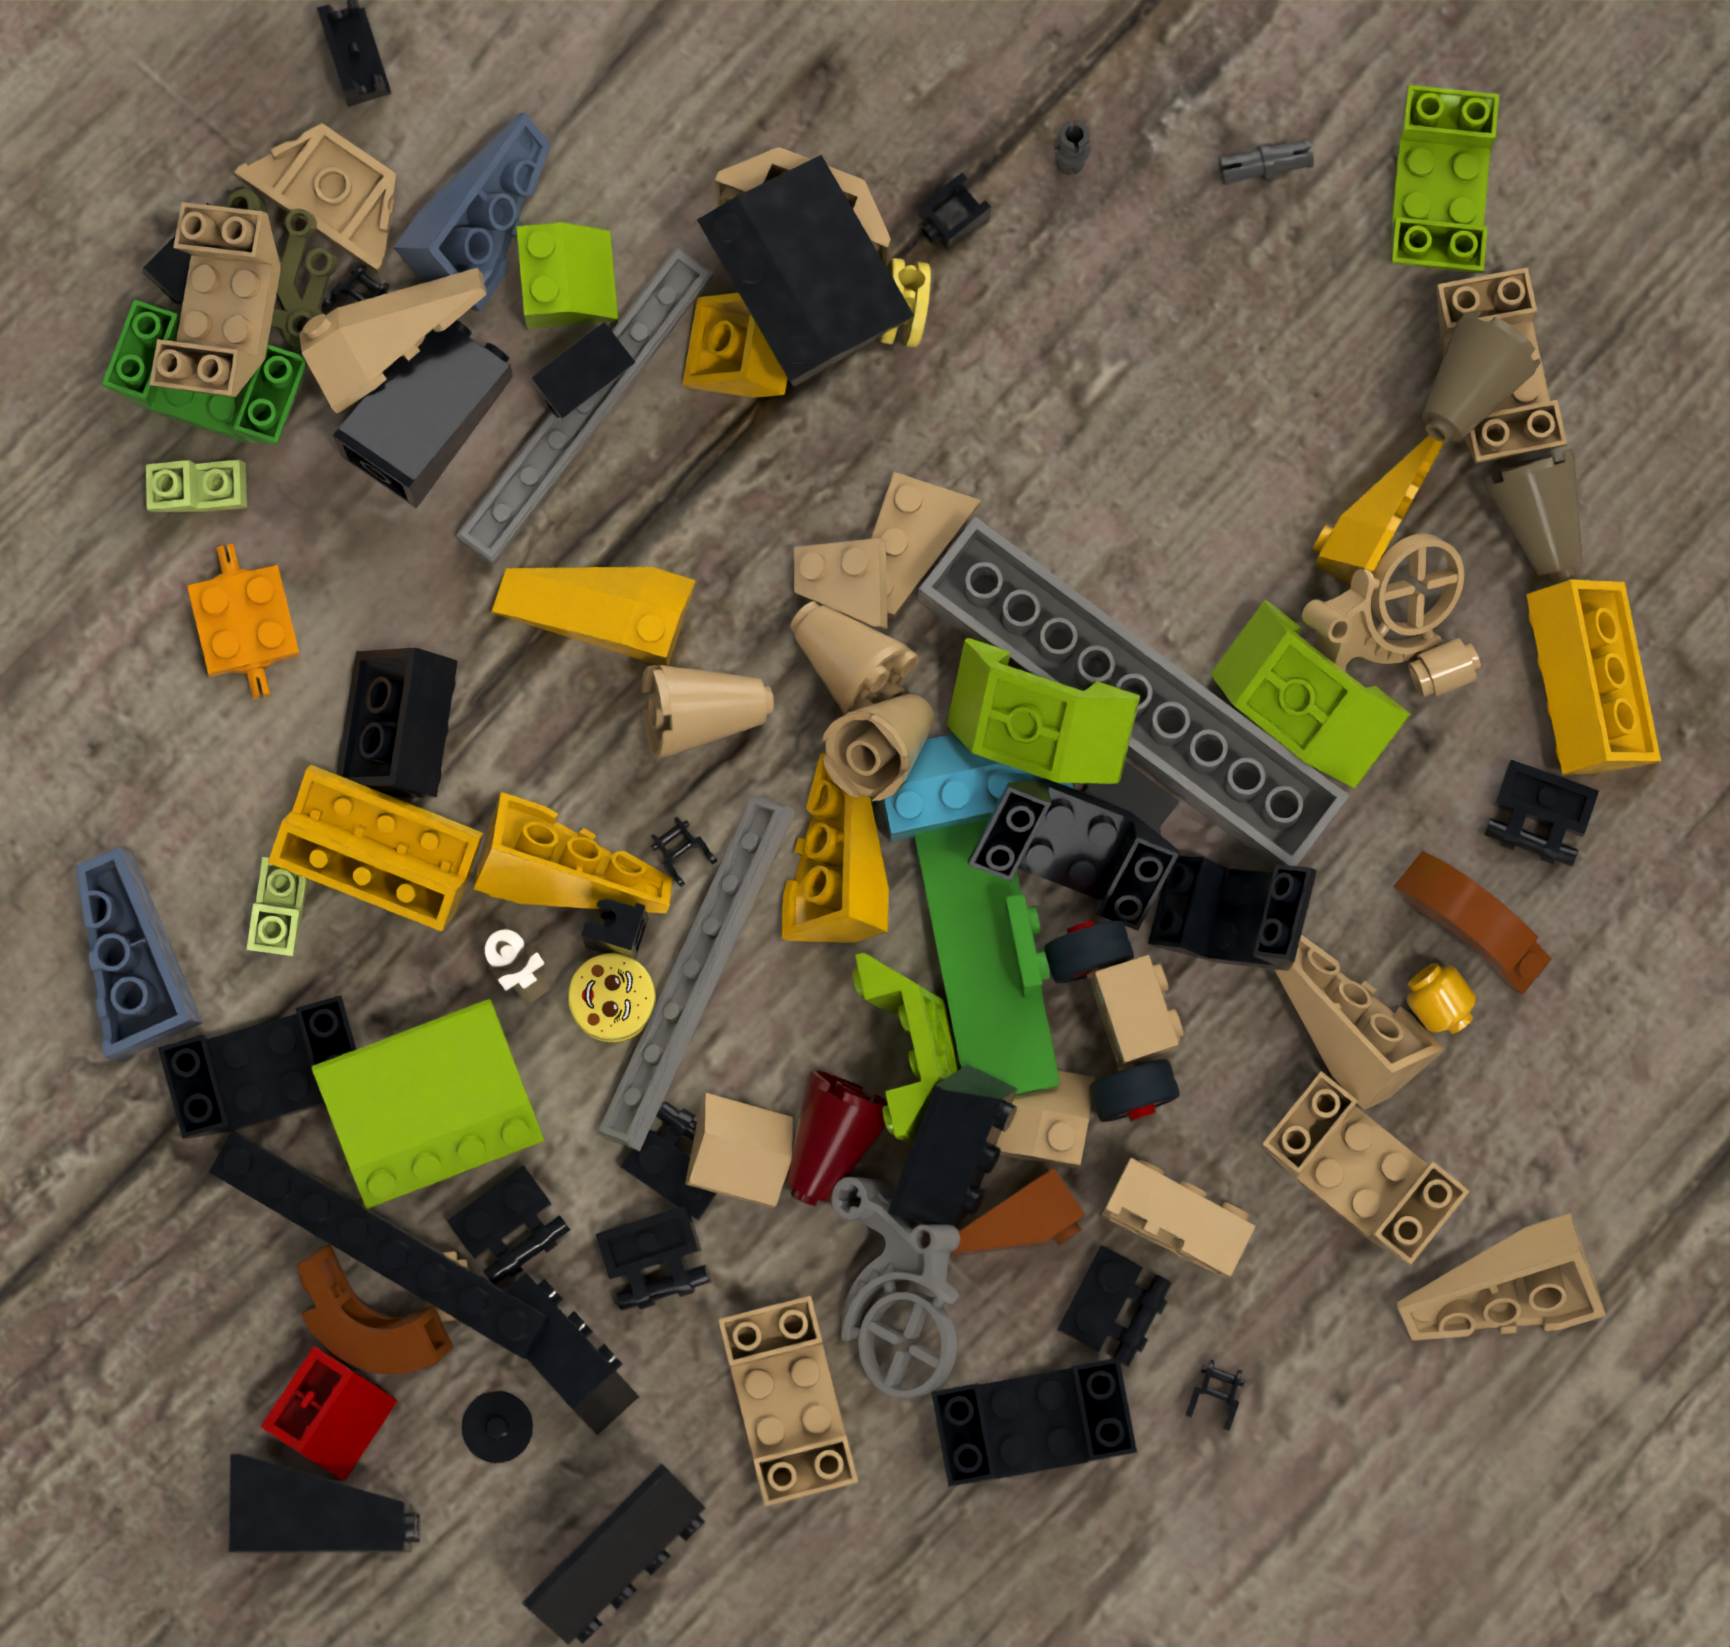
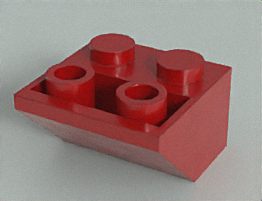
M313 1346L260 1427L300 1454L346 1481L398 1403V1400L319 1348Z

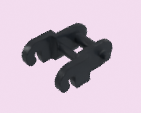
M362 265L358 270L354 268L351 271L353 275L345 285L339 281L331 291V298H327L323 302L322 307L327 311L330 310L343 295H350L358 302L366 300L354 290L359 282L374 292L370 298L387 294L390 284L385 282L379 285L365 274L367 266Z
M676 817L674 818L676 826L659 838L654 834L651 835L654 841L651 848L654 851L659 848L667 859L663 862L665 869L681 888L686 884L673 867L674 860L691 847H699L712 865L717 862V859L709 851L708 846L700 836L696 839L692 837L686 829L690 826L688 821L681 822ZM680 834H683L688 842L670 854L665 845Z
M1210 1360L1208 1367L1203 1365L1201 1368V1372L1205 1373L1201 1388L1194 1387L1185 1416L1192 1417L1199 1395L1207 1394L1222 1399L1230 1405L1228 1417L1223 1427L1224 1430L1229 1431L1239 1405V1401L1233 1400L1238 1385L1243 1387L1245 1384V1380L1241 1379L1243 1370L1239 1369L1236 1375L1214 1368L1215 1361ZM1210 1377L1232 1384L1229 1394L1207 1387Z

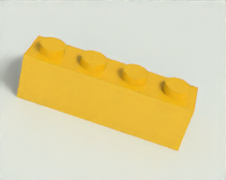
M1570 579L1526 594L1529 606L1528 617L1534 631L1538 651L1537 662L1543 676L1547 696L1546 707L1552 720L1556 740L1555 751L1561 765L1562 775H1590L1660 762L1661 757L1625 582Z

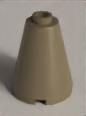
M1469 311L1465 312L1460 320L1457 321L1422 414V419L1426 424L1425 429L1434 439L1443 443H1448L1449 440L1461 441L1532 377L1540 365V358L1534 361L1531 357L1535 350L1532 343L1519 330L1504 320L1494 317L1488 323L1478 319L1482 312Z
M1572 449L1563 450L1565 460L1556 462L1552 453L1503 469L1504 472L1501 473L1503 479L1497 481L1494 480L1493 473L1483 476L1485 486L1538 576L1547 574L1549 582L1575 575L1574 566L1582 563L1576 466Z

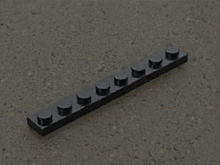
M231 1131L209 1170V1173L522 1359H529L551 1320V1317L238 1132Z

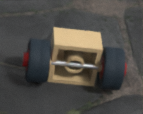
M1087 921L1067 929L1068 934L1046 944L1044 951L1055 983H1068L1084 978L1092 979L1090 986L1118 1068V1072L1100 1078L1089 1085L1098 1117L1101 1122H1109L1126 1117L1129 1118L1130 1122H1134L1157 1114L1156 1107L1167 1104L1180 1096L1171 1064L1168 1059L1163 1058L1174 1054L1179 1046L1180 1037L1184 1035L1177 1011L1175 1009L1167 1010L1163 998L1165 997V992L1169 991L1162 966L1160 964L1153 966L1149 955L1131 960L1134 958V953L1122 921H1109L1094 925L1093 921Z

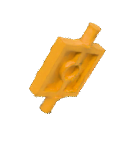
M226 544L230 562H227L224 546L221 545L215 550L222 574H219L212 580L187 585L208 676L213 677L231 672L247 674L252 699H260L257 681L260 682L263 698L271 695L265 669L276 662L300 657L279 567L274 565L256 570L240 569L235 544Z

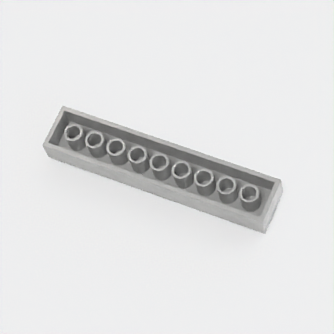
M976 516L919 587L918 601L966 637L1011 652L1008 663L1010 667L1081 691L1087 690L1098 681L1140 695L1126 756L1274 867L1275 864L1298 866L1350 797L1349 794L1310 765L1303 762L1290 750Z

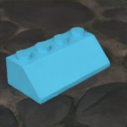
M955 734L927 739L903 786L895 794L881 800L890 841L904 840L915 837V834L989 819L1008 782L1045 778L973 754ZM1059 783L1074 789L1073 783Z

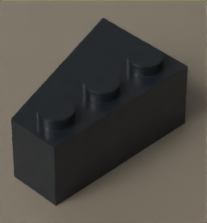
M525 1273L506 1291L551 1317L528 1361L593 1432L598 1435L639 1396L617 1372L623 1363L605 1344L596 1349L589 1342L587 1337L593 1331L580 1316L573 1311L567 1317L557 1307L564 1299L544 1278L537 1285Z

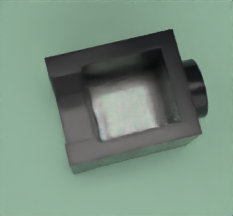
M963 172L919 206V217L922 220L918 224L920 231L933 246L941 242L947 251L977 227L990 220V204L986 200L979 204L967 190L968 178Z

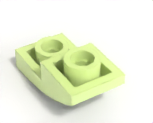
M238 459L195 464L190 460L147 464V510L150 512H201L247 508L246 463Z
M262 857L256 903H253L246 950L294 956L308 879L268 863L269 857Z

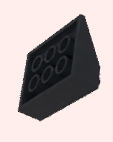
M822 155L734 197L697 219L793 386L800 384L915 317Z
M661 1463L522 1604L566 1644L570 1645L577 1638L583 1645L603 1625L597 1617L610 1604L618 1610L637 1591L631 1583L644 1570L652 1576L671 1557L666 1548L678 1536L686 1542L706 1522L700 1516L706 1508Z

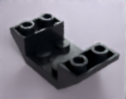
M1048 779L1007 783L968 859V865L1008 881L1013 879L1018 868L1093 897L1096 915L1111 921H1122L1125 926L1138 931L1179 855V850L1132 812Z
M1178 855L1163 883L1148 944L1216 963L1288 971L1295 962L1317 870L1310 867L1275 864L1273 873L1230 869L1207 858Z
M339 995L295 1008L297 1014L210 1039L203 1034L158 1047L182 1139L236 1131L325 1105L312 1071V1066L356 1050L342 996Z
M1120 1358L1080 1364L1067 1369L980 1385L976 1383L931 1392L948 1487L996 1480L1137 1453Z

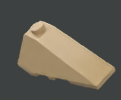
M478 268L338 307L327 315L319 314L309 320L303 330L299 332L301 351L335 413L338 414L386 381L387 378L382 372L399 357L404 356L409 361L420 352L419 345L423 342L425 335L432 329L435 332L444 331L487 295L483 274Z
M1058 1070L1060 1085L1057 1088L1016 1095L1012 1102L1013 1105L1017 1106L1015 1117L1007 1131H1001L996 1144L997 1147L1001 1148L1000 1156L1078 1170L1082 1161L1092 1102L1089 1085L1095 1081V1077Z
M1571 1213L1521 1229L1397 1302L1398 1310L1412 1341L1468 1337L1475 1329L1499 1328L1500 1334L1516 1333L1517 1326L1543 1325L1544 1331L1562 1330L1606 1316L1583 1243Z

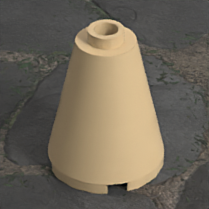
M665 665L646 666L643 672L642 693H650L648 708H643V719L649 747L652 753H657L656 758L669 757L762 725L766 722L767 714L773 713L774 700L770 686H764L762 680L758 677Z
M908 693L845 713L835 719L823 736V742L826 740V755L823 756L824 766L834 783L848 795L856 798L860 795L873 798L871 801H881L895 794L905 783L934 726L935 718L931 706L921 696Z

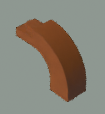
M1424 851L1419 854L1393 886L1418 914L1440 924L1466 942L1495 970L1512 990L1522 995L1552 960L1536 942L1539 937L1507 906L1456 868Z
M330 1244L315 1249L296 1265L300 1273L301 1285L314 1302L301 1313V1316L322 1345L352 1366L380 1374L410 1373L436 1364L454 1347L433 1305L402 1316L381 1314L366 1306L351 1288Z

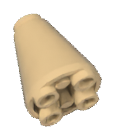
M815 601L803 606L794 616L790 625L791 630L796 633V641L843 714L905 694V689L901 686L920 661V657L907 645L826 605L820 606Z

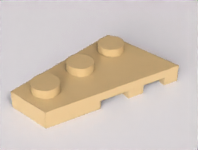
M893 472L871 539L880 538L886 541L888 617L895 618L927 576L931 567L944 550L950 546L963 525L981 505V500Z

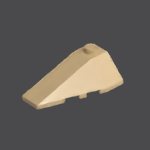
M1301 935L1295 962L1288 971L1274 969L1332 1077L1345 1091L1358 1100L1357 1104L1363 1110L1391 1098L1444 1050L1441 1044L1413 1015L1400 1006L1394 1012L1373 997L1377 990L1365 980L1361 985L1351 981L1340 973V965L1336 959L1303 935Z

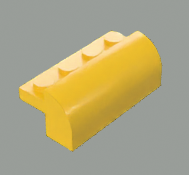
M310 765L305 771L292 811L281 822L268 863L442 932L454 917L474 871L472 867L484 833Z

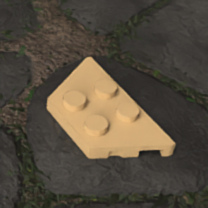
M321 123L302 133L298 140L286 141L271 149V154L248 166L244 163L234 171L236 178L289 213L297 208L311 212L317 221L315 232L378 275L382 272L398 182L397 174ZM300 216L298 220L307 225L306 216Z

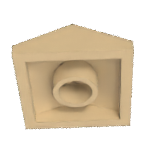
M704 1093L702 1095L685 1185L775 1208L792 1159L793 1117Z

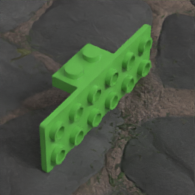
M989 819L915 834V842L960 1068L969 1065L1018 1088L1015 1096L1057 1088L1060 1085V1079L1042 996V980L1050 979L1045 951L1036 952L1033 935L1041 934L1036 906L1027 907L1025 894L1021 893L1017 871L1013 879L1008 881L968 865V859Z

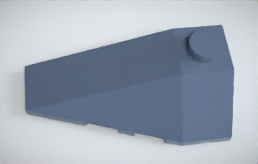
M519 113L417 213L393 247L419 279L424 282L478 268L483 274L487 295L470 308L474 311L482 310L505 277L509 262L505 260L512 237H517L516 226H523V223L518 221L526 197L533 195L551 146L526 113Z

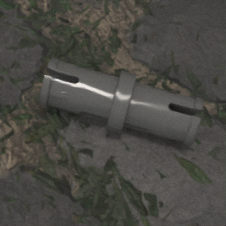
M1074 120V126L1071 127L1070 121H1067L1062 125L1060 134L1054 142V150L1058 149L1055 152V164L1057 169L1063 174L1070 175L1072 168H1074L1075 174L1079 173L1090 154V146H1087L1090 142L1089 130L1083 122Z
M1306 138L1302 141L1269 147L1268 143L1258 145L1257 150L1225 157L1219 156V171H1223V175H1221L1223 185H1229V183L1262 176L1264 180H1270L1275 178L1276 173L1314 167L1313 152L1308 150L1312 148L1310 141Z

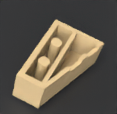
M1130 1158L1100 1217L1228 1280L1232 1276L1256 1227L1247 1221L1249 1214L1226 1202L1220 1207L1206 1199L1207 1193L1200 1188L1184 1181L1178 1184L1164 1176L1165 1172L1143 1160L1137 1161Z

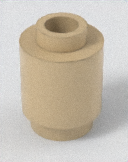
M1456 638L1418 654L1417 660L1408 664V669L1412 682L1422 698L1428 695L1438 697L1476 681V670L1481 669V663L1471 643L1464 645L1460 638Z

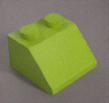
M565 222L516 226L523 308L527 330L619 321L611 232L609 230Z

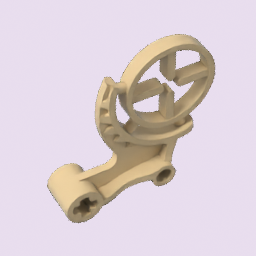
M1415 534L1400 540L1384 554L1373 574L1367 569L1357 570L1352 577L1350 590L1326 602L1318 599L1312 600L1305 606L1302 612V619L1306 625L1315 630V648L1344 671L1348 662L1355 657H1362L1381 664H1393L1416 658L1418 654L1434 648L1442 640L1438 634L1433 632V628L1439 625L1451 613L1463 588L1464 567L1462 559L1454 547L1431 534ZM1426 547L1441 548L1447 558L1448 569L1425 574ZM1409 554V574L1417 579L1421 585L1428 589L1446 585L1437 603L1425 615L1424 594L1416 590L1413 585L1405 580L1388 584L1395 568ZM1408 595L1407 622L1392 621L1387 613L1385 601ZM1371 609L1375 617L1380 621L1377 628L1373 624ZM1390 629L1402 635H1418L1405 640H1388L1384 638Z

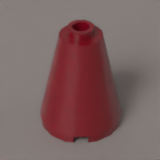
M813 1069L810 1070L806 1080L794 1138L791 1164L786 1177V1184L793 1188L790 1194L792 1197L811 1206H816L819 1200L829 1202L837 1182L849 1176L885 1129L883 1107L888 1105L885 1098L876 1094L872 1102L870 1101L871 1096L862 1091V1086L822 1070L817 1072Z

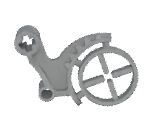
M843 1178L837 1182L832 1192V1206L835 1212L841 1218L857 1220L884 1236L886 1246L884 1252L860 1273L850 1289L842 1313L840 1340L857 1341L858 1339L859 1356L863 1369L871 1382L884 1393L899 1398L927 1395L938 1389L945 1382L952 1371L956 1359V1332L952 1320L943 1308L945 1302L954 1304L959 1298L958 1292L946 1282L950 1253L955 1251L960 1243L959 1232L952 1225H920L914 1219L897 1217L888 1213L893 1199L892 1190L888 1183L881 1178ZM904 1279L917 1282L931 1290L935 1296L932 1298L919 1292L897 1293L894 1282ZM882 1289H884L886 1296L878 1300L869 1309V1311L864 1317L861 1328H859L862 1316L867 1306L869 1305L871 1300ZM902 1300H910L916 1303L908 1320L904 1335L879 1321L885 1311L893 1304ZM930 1313L940 1332L941 1355L923 1345H912L909 1347V1351L896 1352L886 1377L881 1371L875 1356V1334L892 1344H904L906 1339H915L920 1336L927 1315ZM911 1355L936 1370L923 1385L909 1390L899 1386Z

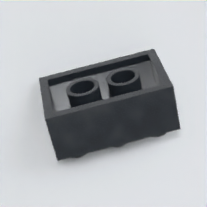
M416 647L356 651L337 775L389 796L403 798L437 797L442 775L441 767L445 741L449 730L448 721L452 696L456 685L455 676L458 660Z
M969 1065L964 1066L935 1085L888 1213L897 1217L955 1225L968 1214L974 1215L981 1205L985 1190L980 1188L985 1173L989 1174L993 1170L1000 1156L1001 1148L996 1146L1001 1131H1007L1015 1117L1017 1106L1013 1105L1012 1102L1018 1088Z

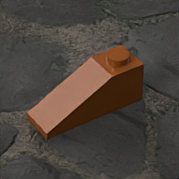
M1052 1168L960 1230V1243L958 1248L950 1253V1257L1045 1245L1052 1239L1059 1246L1082 1230L1077 1222L1085 1217V1213L1058 1173Z

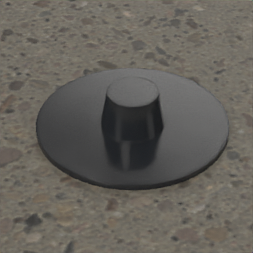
M495 1391L479 1396L469 1405L462 1420V1435L469 1450L478 1458L491 1463H503L518 1457L527 1448L533 1433V1421L527 1406L518 1397L506 1392Z

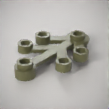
M248 189L234 191L226 202V207L237 208L239 201L246 199L248 201L247 210L263 211L266 213L264 199L259 194ZM297 208L289 212L286 217L285 225L290 234L282 259L277 251L281 266L277 294L286 311L274 309L271 326L282 329L288 343L301 349L300 335L297 328L298 323L302 318L307 317L308 320H311L319 314H324L320 308L329 277L336 271L337 259L332 252L323 248L313 249L307 255L306 267L311 276L302 300L295 284L308 239L315 232L317 221L311 212ZM300 216H306V227L302 231H297L295 227L296 220ZM325 255L328 260L325 269L318 271L316 261L320 256Z

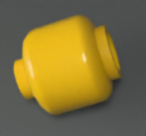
M1438 963L1430 964L1419 971L1408 982L1410 991L1406 998L1407 1004L1429 1032L1439 1033L1448 1030L1450 1034H1455L1472 1021L1473 1016L1470 1012L1476 1004L1477 996L1454 966H1439Z

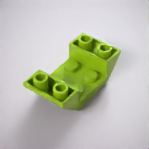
M1408 85L1397 149L1390 225L1391 264L1483 274L1488 227L1484 226L1490 152L1496 139L1500 94Z
M1264 600L1210 674L1234 707L1303 762L1352 788H1356L1411 714L1378 687L1371 686L1365 688L1299 636L1298 634L1302 627L1269 601Z
M967 638L964 641L946 726L971 753L1057 783L1118 784L1120 782L1140 695L1098 681L1087 690L1081 691L1008 666L1011 654L1009 651L971 638Z
M863 952L855 955L858 969L853 970V980L858 995L890 1015L899 1013L903 1029L906 1033L910 1032L914 1050L909 1051V1062L914 1076L921 1078V1082L885 1091L888 1105L883 1107V1116L890 1134L895 1133L896 1138L913 1146L935 1085L960 1070L945 1002L943 999Z

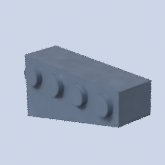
M117 847L77 865L76 872L84 925L88 930L91 951L88 952L90 967L94 971L97 999H95L98 1018L101 1019L104 1039L102 1041L104 1058L120 1061L202 1024V1018L133 852Z

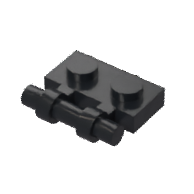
M1510 760L1494 806L1511 812L1508 823L1489 818L1484 835L1501 841L1500 846L1514 850L1516 846L1538 854L1541 861L1550 864L1558 861L1573 866L1578 849L1562 844L1565 832L1580 837L1585 834L1599 790ZM1527 817L1550 825L1547 838L1523 830L1525 818Z
M665 1101L656 1115L658 1119L670 1126L665 1136L662 1138L649 1130L641 1150L632 1149L620 1167L677 1207L688 1205L691 1216L699 1221L718 1193L685 1185L690 1157L676 1148L683 1136L692 1142L694 1141L697 1122L694 1120L696 1115L685 1108L680 1111Z
M524 1165L447 1220L475 1260L490 1249L495 1254L498 1260L483 1270L490 1282L495 1285L508 1275L514 1278L523 1271L521 1267L523 1264L543 1250L548 1253L558 1246L556 1241L570 1231V1228L560 1215L545 1226L537 1215L550 1207L552 1203ZM526 1224L533 1235L509 1251L503 1240Z
M688 1205L596 1234L609 1279L628 1275L630 1281V1289L616 1293L617 1303L621 1311L636 1306L642 1310L654 1306L655 1300L676 1293L683 1297L695 1293V1287L711 1283L710 1272L706 1264L689 1269L684 1256L702 1251ZM668 1262L671 1275L649 1282L644 1269Z
M1101 1245L1057 1331L1097 1352H1100L1107 1336L1120 1342L1112 1359L1120 1358V1364L1129 1367L1136 1352L1142 1353L1148 1342L1145 1335L1156 1314L1161 1315L1168 1303L1164 1298L1172 1282L1155 1274L1148 1290L1135 1285L1143 1267ZM1127 1298L1139 1304L1128 1328L1115 1322Z

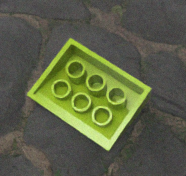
M491 999L312 1066L315 1079L366 1209L545 1141Z

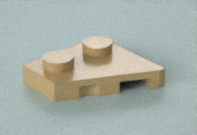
M874 538L794 547V593L826 605L880 630L887 629L886 541Z

